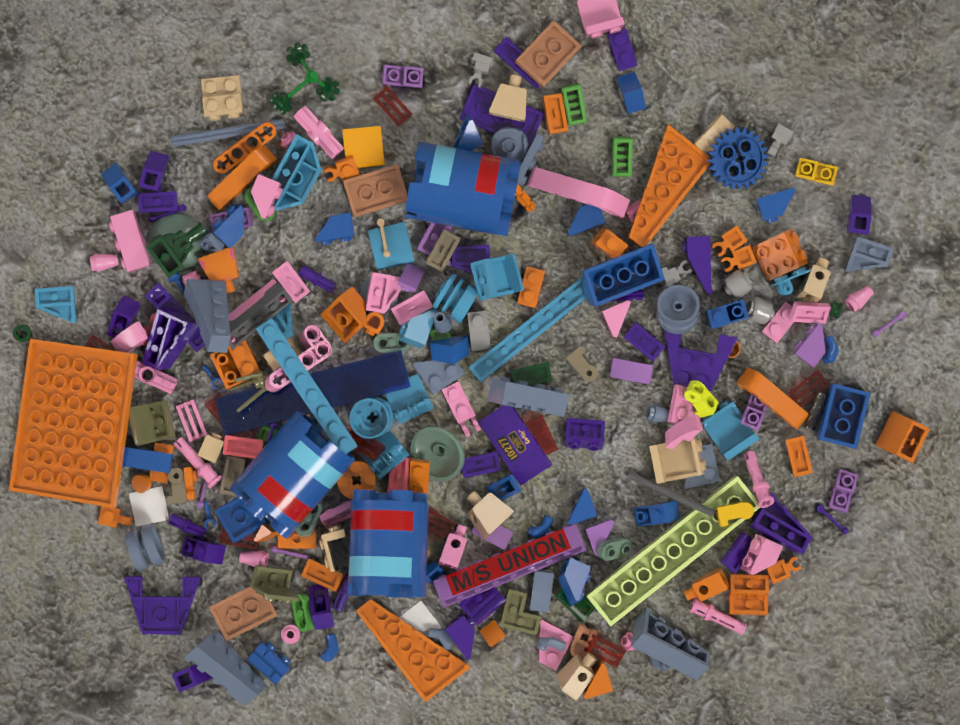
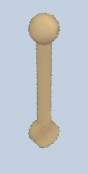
M378 219L377 225L380 227L384 247L383 256L389 257L391 253L388 250L384 232L385 222L383 219Z

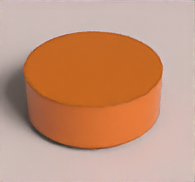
M139 473L133 477L132 486L136 492L145 493L151 488V480L146 474Z

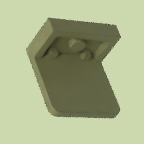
M168 400L130 408L129 421L135 445L138 446L176 437Z
M255 564L250 587L256 591V594L262 595L267 601L274 602L275 599H279L284 603L290 604L293 601L298 602L300 598L288 589L293 572L291 569Z

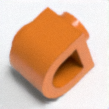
M377 312L369 313L366 316L364 332L372 336L375 333L379 335L385 324L384 317Z

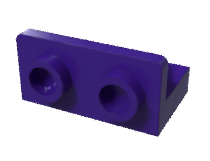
M567 418L564 446L571 449L588 448L591 451L602 450L605 421Z

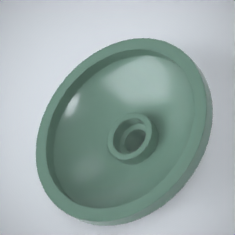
M167 215L153 225L148 241L158 234L163 236L168 233H177L180 230L183 231V234L187 233L197 226L198 223L186 215ZM195 241L192 243L194 249L189 252L187 259L182 263L184 268L180 271L190 269L199 262L198 258L203 256L205 250L196 244Z
M428 426L421 429L412 439L410 447L412 459L430 460V479L447 481L454 478L463 468L465 461L463 446L457 436L450 430L440 426Z

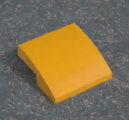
M381 126L342 129L345 158L354 155L358 168L385 165Z

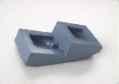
M545 570L535 571L530 610L549 613L554 572Z

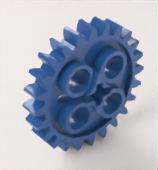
M734 127L733 131L727 129V135L724 132H720L721 139L714 137L716 145L710 144L713 151L707 152L709 155H712V158L707 159V162L712 163L708 169L714 170L711 176H718L716 182L720 183L723 181L722 186L727 187L729 185V189H734L736 186L737 189L741 190L742 184L745 188H749V182L755 185V178L762 179L759 173L766 172L762 167L768 165L767 162H764V159L768 158L769 155L763 153L768 148L761 147L765 141H757L760 135H753V130L747 132L746 128L743 127L741 130L738 127ZM743 141L747 143V148L744 151L740 147ZM727 147L729 149V155L725 158L723 156V150ZM740 155L738 162H736L735 159ZM751 159L752 167L747 169L746 163ZM734 166L735 173L730 176L729 168Z

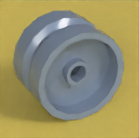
M674 285L663 290L657 302V319L661 327L673 334H683L692 330L699 318V297L692 289L683 285Z
M152 523L142 526L141 534L136 528L125 532L127 548L138 572L148 569L150 562L154 566L165 563L162 543Z

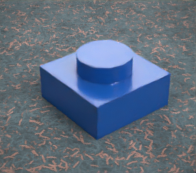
M435 561L427 566L426 581L433 586L434 580L446 574L445 570Z

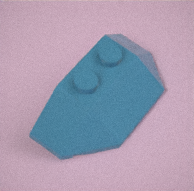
M297 134L272 177V180L282 184L280 188L283 189L280 198L275 199L273 204L276 207L275 211L304 204L322 171L314 143Z

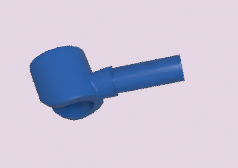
M177 272L168 279L170 283L176 281L184 296L185 288L182 285L180 274Z
M204 365L202 368L212 380V386L215 389H218V387L214 384V381L220 380L223 384L221 377H216L215 374H213L211 370L206 365Z
M204 502L207 518L204 526L208 529L207 522L212 521L215 528L216 519L212 517L209 503Z

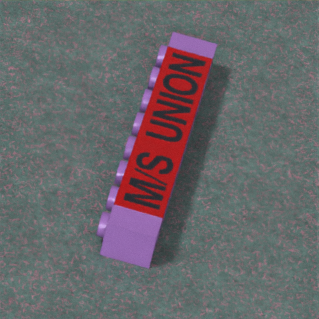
M566 525L559 531L546 533L544 537L531 539L524 545L511 547L508 551L494 554L484 561H476L472 566L459 568L449 575H441L433 583L439 599L445 608L493 587L584 552L586 548L577 525Z

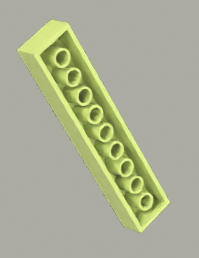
M734 475L701 502V504L713 510H716V506L737 502L750 503L754 508V512L760 508L757 505L758 501L737 475ZM692 509L587 592L586 596L607 623L612 626L745 519L728 520V526L720 527L717 512L714 518Z

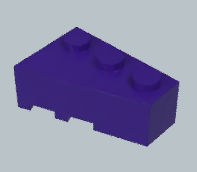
M172 308L158 309L142 363L156 370L170 369L198 328L195 319Z
M770 492L771 497L774 498V503L768 507L759 508L749 527L797 555L804 554L812 536L787 511L788 509L778 501L775 495Z

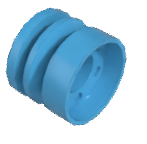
M453 273L444 281L437 292L432 307L437 310L441 303L445 304L441 312L444 313L448 308H451L450 318L461 324L476 300L478 292L477 288L472 284H469L465 290L462 289L464 281L462 278L455 285L453 282L457 275Z
M374 396L360 400L350 411L349 421L351 428L362 438L372 439L382 436L394 424V409L382 397ZM370 415H378V419L374 421L373 418H370Z

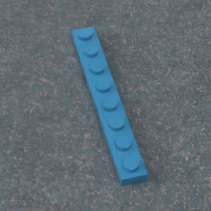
M582 277L473 363L469 369L476 378L482 382L585 300L586 296L582 287Z
M270 318L256 327V331L330 441L346 454L356 448L357 444L274 320Z

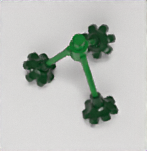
M295 43L294 49L289 46L286 50L290 54L286 56V60L291 62L293 66H297L300 63L307 73L304 76V81L290 93H278L277 91L272 93V97L269 99L270 103L274 104L273 108L276 111L279 110L281 115H285L286 112L292 110L290 105L292 96L307 83L312 84L316 82L319 84L320 88L316 89V93L321 95L320 99L323 102H326L327 98L329 101H334V94L338 95L340 93V89L336 88L340 85L338 81H332L331 77H326L325 82L321 81L318 78L317 72L309 68L305 60L310 57L306 44L301 46L300 43Z

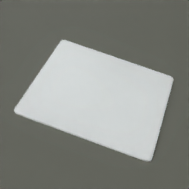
M162 486L150 488L145 493H129L136 526L169 520Z
M422 601L399 617L427 637L429 635V628L441 629L439 623Z

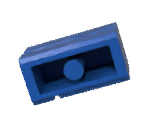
M262 641L247 660L276 685L291 668V660L284 654L280 656L275 651L277 648L271 642L267 641L266 643Z

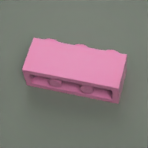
M130 210L111 216L109 226L112 233H115L117 237L115 245L117 250L122 253L121 263L123 269H127L131 273L152 266L135 211Z

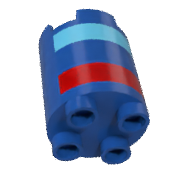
M419 141L415 154L417 163L414 177L416 179L415 182H410L405 218L507 236L521 161Z
M298 410L286 421L229 487L235 495L246 502L244 506L248 511L260 520L264 517L269 519L271 527L286 539L296 530L355 460L350 453H344L331 441L327 440L321 434L322 427Z
M353 490L348 595L426 598L429 518L427 494L413 493L410 490H389V493H377L375 490Z

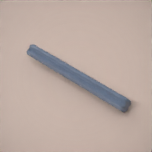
M283 119L270 120V122L275 124L277 130L285 129ZM263 122L171 136V142L173 146L244 136ZM264 126V132H270L272 127L267 128Z

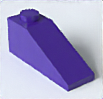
M710 236L686 237L685 241H682V252L686 253V258L705 294L710 295L712 294Z

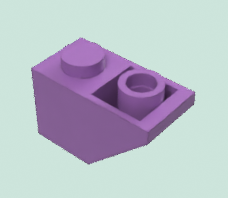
M820 323L812 324L805 332L807 334L805 339H800L794 346L795 351L793 354L811 368H814L826 353L823 327Z

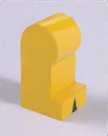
M748 502L716 506L719 526H728V520L751 518L754 513L753 506Z

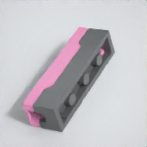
M274 279L229 314L231 336L229 347L232 350L256 331V327L273 318L292 302L285 289Z

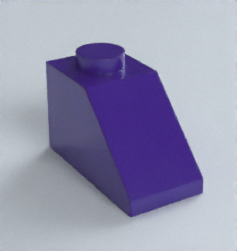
M123 296L114 309L107 335L115 338L122 331L133 325L138 316L141 303Z
M319 584L308 586L311 616L315 629L335 627L329 589Z
M462 614L447 625L445 630L465 658L469 660L471 658L475 633L473 626L476 624L469 616L466 617Z

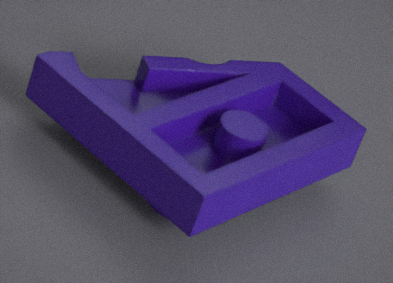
M490 245L456 247L452 254V266L473 275L470 263L490 259Z

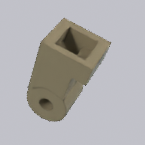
M579 345L565 358L582 379L588 382L593 381L597 378L598 371L593 365H589L582 356L586 351Z
M178 467L171 469L170 473H168V479L171 482L172 496H167L168 504L189 502L186 497L184 469Z

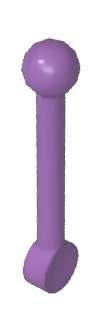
M899 312L896 318L885 324L880 329L874 330L872 332V335L874 337H878L883 330L897 322L899 319L906 318V312Z
M205 480L203 483L200 499L196 503L197 507L202 508L204 506L203 499L207 486V482Z
M277 546L271 547L272 553L279 552L307 560L310 558L309 555L279 549Z

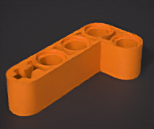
M266 145L255 149L207 197L219 211L223 210L257 178L258 174L271 168L278 159Z
M747 367L736 381L737 385L748 393L753 394L796 430L799 429L809 416L804 409L756 370Z

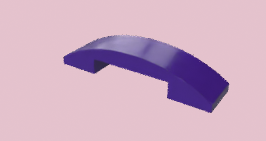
M160 283L145 295L157 310L172 308L191 317ZM199 326L188 341L196 352L205 346L200 335Z

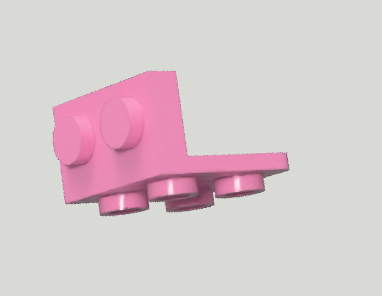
M578 0L577 5L586 38L590 36L592 39L603 36L602 33L609 31L610 34L616 33L624 27V20L620 16L616 0Z

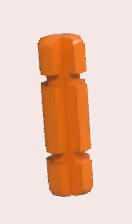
M517 184L516 200L527 212L534 211L536 204Z

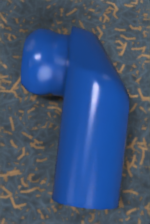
M833 335L824 338L828 350L827 354L822 356V360L826 364L836 361L839 352Z
M544 515L541 525L537 527L531 526L528 529V535L534 539L544 536L549 532L553 518Z
M335 633L326 636L328 648L321 653L323 661H332L339 651Z

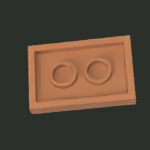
M553 20L516 59L515 63L544 88L581 49L582 45Z
M398 164L343 181L354 218L407 202L408 195Z
M250 586L209 607L226 641L278 616L272 601H267L262 595L256 594V591Z

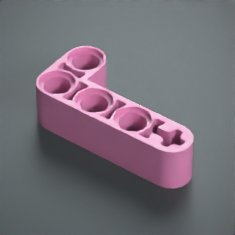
M315 325L307 326L300 333L299 339L306 351L300 354L298 358L308 371L325 360L331 354L332 348L320 329ZM307 332L312 333L314 339H309ZM317 348H322L324 355H320ZM302 358H307L309 365H305ZM279 368L266 378L265 387L270 392H277L291 383L283 369ZM281 376V381L276 384L272 382Z

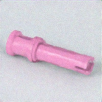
M183 437L173 444L197 470V475L201 476L209 484L208 487L210 489L222 479V476L218 475L211 468L212 465L208 462L205 463Z
M748 451L743 457L753 482L752 491L757 496L758 507L765 508L774 503V498L771 497L768 490L769 484L764 481L755 452Z
M695 598L690 605L689 613H695L703 617L705 621L712 620L740 635L746 629V623L716 610L712 604L707 605L700 602L699 598Z

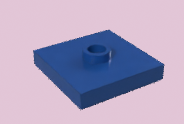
M239 497L214 510L233 544L259 530L261 525L267 524L264 518L260 520L248 511L244 506L246 502Z

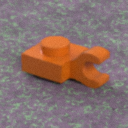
M102 506L98 524L118 528L119 523L130 526L133 523V517L121 515L122 509Z

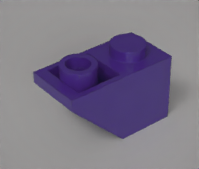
M150 151L143 167L139 183L140 188L161 192L170 155Z
M851 195L846 233L869 234L872 216L871 197Z
M185 536L181 555L204 563L222 564L226 546L213 541Z
M196 664L177 670L172 674L179 692L197 686L213 677L205 671L203 673L200 672Z

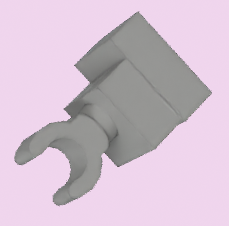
M474 52L472 64H475V73L470 77L469 85L472 84L473 80H478V88H481V76H488L493 58Z
M777 123L771 135L775 140L767 153L775 156L781 143L786 145L794 132Z
M687 260L682 261L677 268L673 267L669 270L667 267L662 268L665 280L661 282L664 288L680 281V274H688L692 271V269L687 271L683 269V264L687 263Z

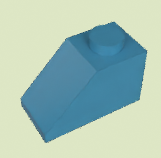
M432 309L408 320L405 324L403 323L399 330V334H401L399 341L419 349L424 347L437 310Z

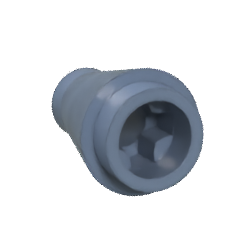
M438 312L434 315L433 327L438 333H446L452 327V320L442 312Z
M657 404L649 405L646 419L650 420V422H667L669 410Z

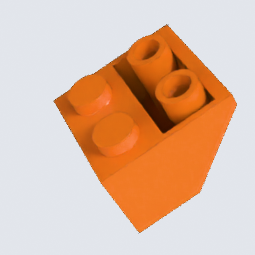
M247 339L233 350L228 346L227 353L214 352L210 354L226 390L247 381L235 382V378L262 371Z
M891 411L875 446L907 462L914 463L930 428Z

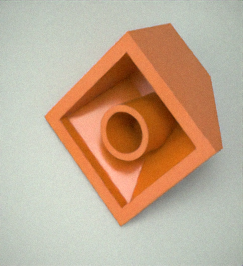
M352 286L320 315L344 343H347L366 325L365 301Z

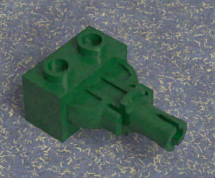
M199 223L184 234L182 230L163 236L158 234L144 245L165 275L170 278L184 268L182 263L187 259L189 252L194 249L192 243L207 232Z

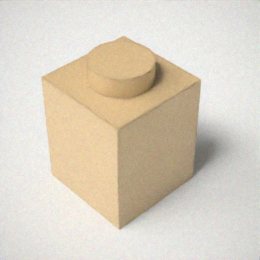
M214 432L212 435L207 434L198 456L217 463L224 448L223 436Z

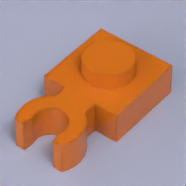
M354 155L335 161V167L331 165L324 167V173H333L331 176H327L328 182L334 181L338 176H340L342 181L360 175Z
M735 226L720 236L723 242H716L711 247L712 249L716 246L721 247L722 251L717 254L720 257L725 254L727 248L733 252L746 243L747 239L739 227Z
M750 245L731 252L733 258L725 257L720 260V262L728 261L730 264L729 268L724 269V272L731 271L735 265L740 270L757 263Z
M193 466L184 467L187 500H195V482H198L197 470H194Z
M796 556L790 557L786 563L784 559H779L776 564L766 568L772 584L791 577L789 571H799L802 569L800 565L797 567L792 565L793 561L798 559Z

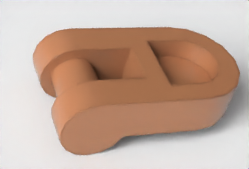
M579 623L570 645V652L573 657L578 655L583 659L589 653L598 629L593 627L590 629L585 627V624ZM582 634L588 636L587 641L580 639Z

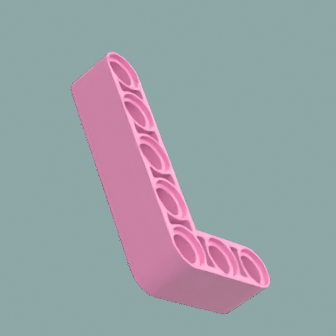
M537 167L532 168L527 185L532 188L598 207L620 218H624L630 202L629 199L611 189Z

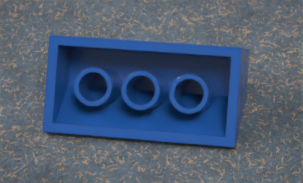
M653 243L582 270V287L588 304L594 307L665 280Z

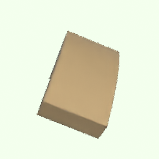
M721 114L694 141V144L709 156L707 152L713 151L710 144L716 145L714 137L721 139L720 132H724L727 135L726 130L731 129L733 131L735 125Z

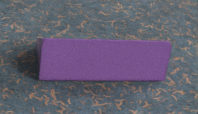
M500 525L485 540L505 550L514 532ZM473 526L471 532L482 538L476 527Z

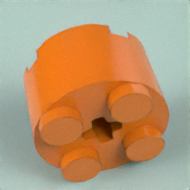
M356 460L337 481V484L344 496L353 499V490H374L377 477L367 462ZM361 476L360 481L362 483H357L355 485L353 483L354 479L352 477Z

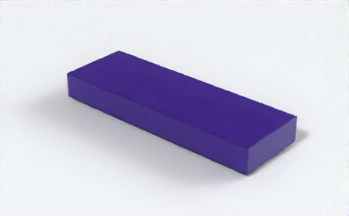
M505 37L493 52L533 88L537 89L540 85L515 63L523 51Z

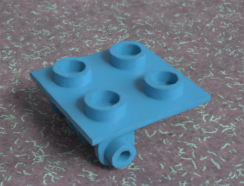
M804 267L791 272L793 276L783 275L774 279L775 283L771 284V286H776L780 295H789L793 292L790 279L810 272L812 269L806 270Z
M418 374L383 390L388 402L394 409L393 413L399 424L434 408Z
M390 430L384 435L376 437L359 451L360 455L370 465L371 470L379 479H382L410 455Z

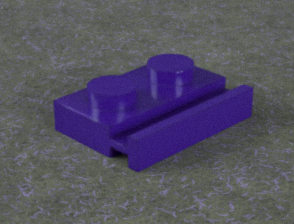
M493 587L464 599L459 606L478 626L502 605L506 599Z

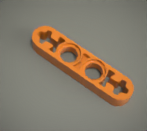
M270 121L263 122L218 155L213 163L215 171L218 173L228 172L247 158L255 149L270 141L276 135L277 129L275 124ZM264 126L267 128L272 127V134H264L262 138L265 140L262 141L256 132L259 131V134H261L265 130ZM255 137L258 140V144L251 147L248 145L247 139ZM234 148L242 150L243 155L240 158H235L232 155ZM226 154H228L229 158H230L234 163H231V161L229 160V161L225 164V167H226V168H223V167H220V168H219V167H218V164H219V161H218V160H221L222 162L225 161V160L227 159Z

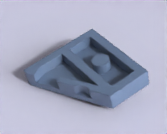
M857 236L845 271L852 272L876 267H888L894 248Z
M425 361L413 364L433 395L465 374L458 362L449 364L438 361Z
M712 443L702 445L703 451L700 452L701 458L705 459L707 470H704L705 474L686 478L683 485L684 489L720 481Z

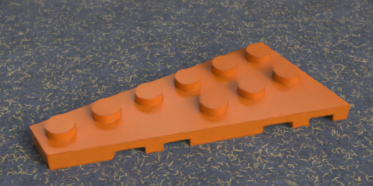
M669 124L666 127L628 239L640 248L646 246L711 164V162H707V159L711 157Z
M373 599L368 600L356 609L358 615L425 702L471 668L470 665Z

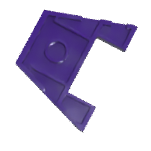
M664 330L673 385L679 384L688 387L690 381L696 380L703 383L709 391H712L738 337L720 334L716 354L681 348L682 334H673Z
M125 576V582L129 589V595L133 602L142 634L181 635L200 582V577H182V597L143 596V576Z

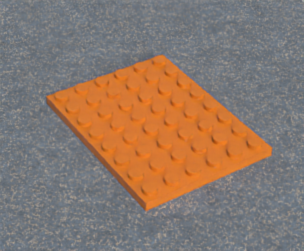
M30 339L9 491L110 508L117 507L138 354Z

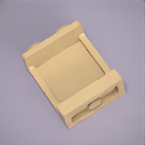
M697 436L690 442L683 439L673 450L667 448L666 443L649 446L657 484L701 476L705 474L704 470H707L705 459L701 458L700 453L703 451L701 440L697 439Z

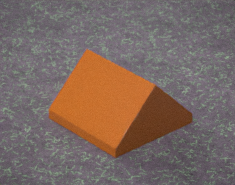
M601 658L593 670L594 678L582 692L583 697L586 699L613 691L606 665Z

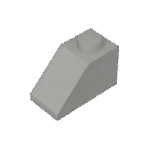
M487 311L467 313L472 351L491 349Z

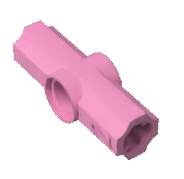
M304 106L293 116L307 131V135L332 160L344 150V147L333 137L332 132L321 120L319 121L309 108Z
M137 361L136 379L172 394L177 385V378ZM147 369L153 373L151 380L144 378V372Z

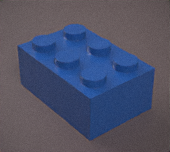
M830 383L816 439L857 449L871 393Z

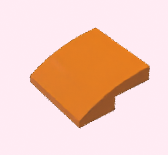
M730 574L729 615L767 616L769 575Z

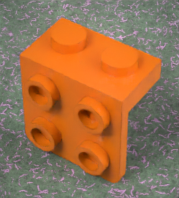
M792 228L753 247L763 273L769 281L808 263L807 254L801 248L799 237Z

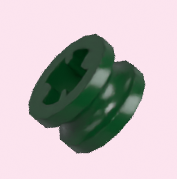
M833 300L828 316L831 317L833 315L835 319H838L843 303H836V300Z
M18 325L13 330V336L19 342H26L31 338L32 331L26 325ZM21 328H24V331L27 332V336H23L24 339H21V335H18V330L21 331Z

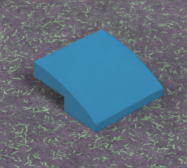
M405 222L384 227L387 247L391 253L389 257L383 256L384 247L380 228L368 230L377 271L415 262Z

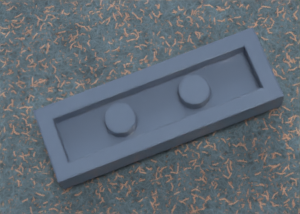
M538 133L520 166L517 184L521 187L524 186L528 178L525 176L527 170H532L537 161L534 159V156L537 152L541 153L545 142H543L544 137Z

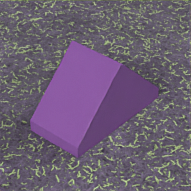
M612 519L585 528L596 556H598V546L607 539L615 522Z

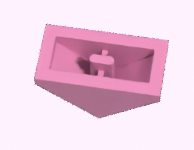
M628 300L602 311L612 337L617 338L631 303Z

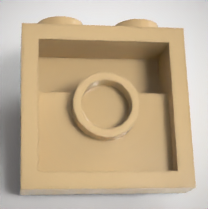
M239 75L201 79L205 118H209V121L221 120L222 116H228V119L240 118V114H244Z

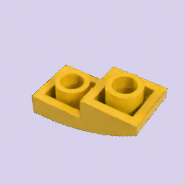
M799 158L795 177L834 186L838 167Z

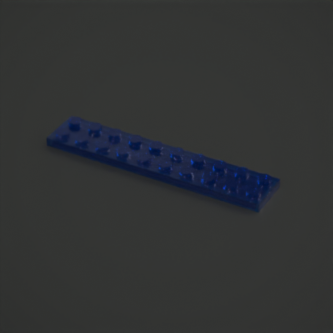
M401 350L310 374L332 408L411 388ZM289 383L277 392H263L240 412H237V409L261 388H253L215 398L224 436L288 420L297 410L305 415L312 413L292 383Z

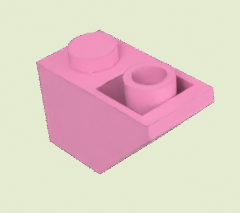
M258 174L251 193L261 217L267 220L268 216L272 217L276 208L273 204L275 199L280 198L283 189L280 188L281 183Z
M756 534L751 541L750 548L743 559L740 569L754 575L776 564L783 546Z

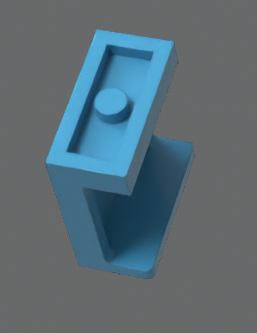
M514 253L470 263L480 301L524 290Z
M726 400L718 405L719 409L713 415L702 417L704 420L701 423L725 460L728 461L758 441L759 438L751 427L740 423L742 414L736 407L735 402Z

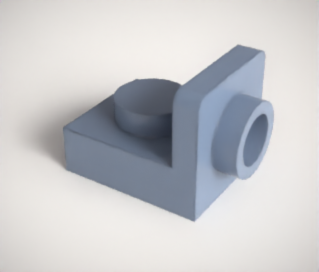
M205 227L204 229L207 233L198 238L195 243L208 254L222 251L225 244L220 241L218 236Z

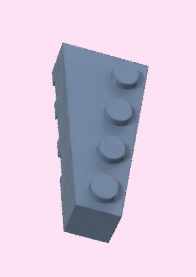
M187 279L184 297L188 300L189 309L193 312L195 323L200 328V335L207 352L227 353L231 336L226 281Z
M499 376V380L492 378L487 401L562 417L565 416L569 394L562 393L563 389L552 387L551 390L545 389L546 385L536 383L532 387L528 386V382L522 380L512 383L510 382L511 378Z
M646 607L635 619L631 647L697 680L709 668L710 653L693 640H686L681 631L677 628L674 630L665 624L666 620L662 617H655L651 614L652 610Z
M216 629L184 657L188 662L193 661L198 665L197 669L203 673L205 671L213 677L212 681L214 683L223 685L226 688L225 691L244 707L267 687L262 679L258 677Z

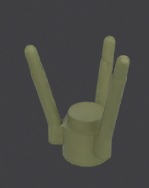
M266 370L234 379L235 382L251 380L231 387L230 391L253 383L256 389L261 388L237 409V412L248 406L263 392L268 391L265 387V380L269 376Z

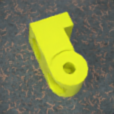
M696 380L690 381L684 397L695 407L696 411L694 414L698 415L699 418L713 415L719 402L703 383Z

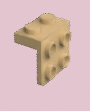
M341 524L330 526L329 530L324 531L319 539L321 549H325L326 552L324 557L326 568H330L331 572H334L337 566L330 541L346 537L348 533L346 526L341 527Z

